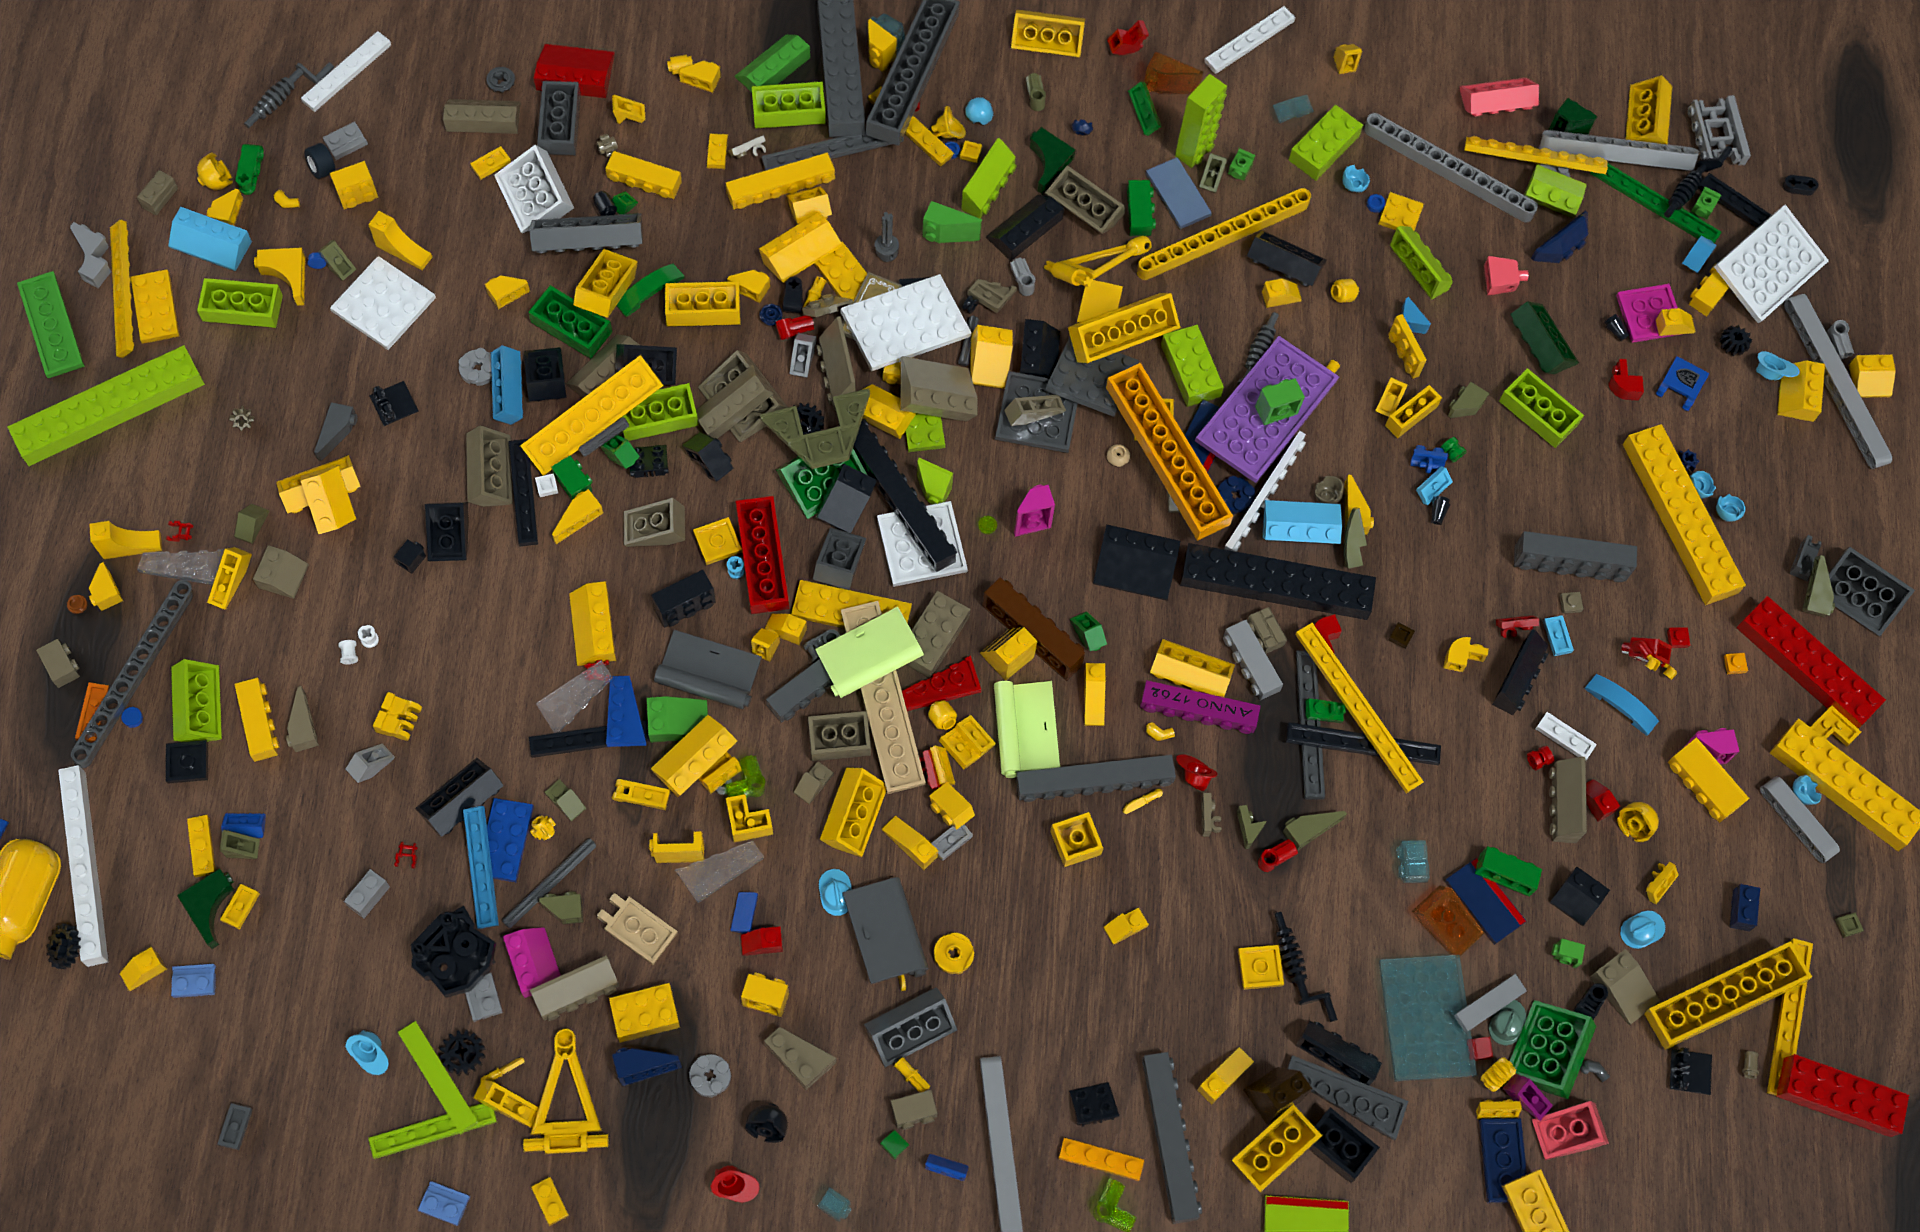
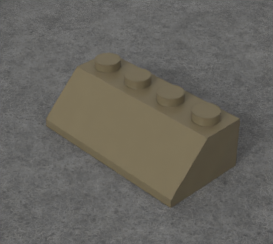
M449 99L445 103L443 116L446 131L518 134L521 102Z
M1068 165L1045 192L1046 195L1053 197L1060 205L1101 234L1113 228L1125 214L1122 203Z
M617 334L566 385L580 397L584 398L615 374L616 344H639L629 336Z
M753 364L696 410L698 421L708 436L710 435L718 439L774 393Z
M478 426L466 433L467 498L469 503L483 507L512 504V473L509 449L511 435L483 426Z
M1585 757L1556 761L1550 767L1549 778L1552 779V786L1549 789V796L1552 798V804L1550 805L1549 813L1552 816L1550 835H1553V842L1577 843L1587 833Z
M606 955L531 989L530 992L543 1020L548 1019V1021H552L565 1011H575L579 1008L578 1005L596 1001L600 995H610L616 992V988L620 986Z

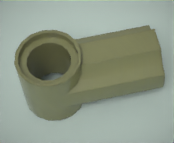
M1033 73L1026 77L1030 108L1034 111H1041L1045 107L1046 93L1043 89L1041 75Z

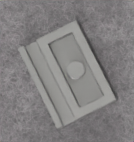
M355 122L323 137L335 160L368 145L367 140Z
M492 973L486 974L471 991L465 993L474 1022L503 1013Z

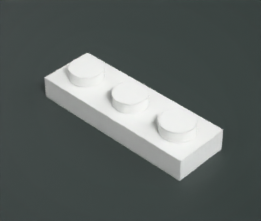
M1546 712L1536 727V730L1577 757H1585V761L1597 745L1548 712Z

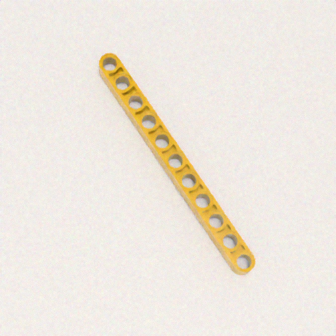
M1305 188L1295 190L1140 259L1137 275L1142 280H1148L1307 209L1311 193Z

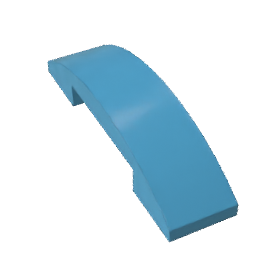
M1596 674L1584 688L1598 700L1603 698L1633 721L1632 725L1646 736L1649 735L1659 722L1655 715L1641 701L1605 677Z

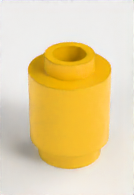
M687 55L670 57V61H667L668 71H672L673 75L679 74L680 69L693 65L692 57Z

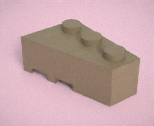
M781 1027L764 1040L768 1050L805 1090L810 1088L837 1063L834 1056Z

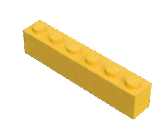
M827 152L726 182V192L733 210L737 208L742 209L747 205L762 203L764 200L778 198L788 193H795L804 188H812L821 183H829L835 180V169Z

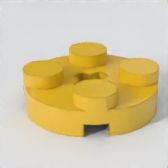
M960 933L944 935L937 941L934 948L935 963L946 973H963L971 966L974 959L971 941ZM957 949L959 957L951 958V954L948 953L949 950Z

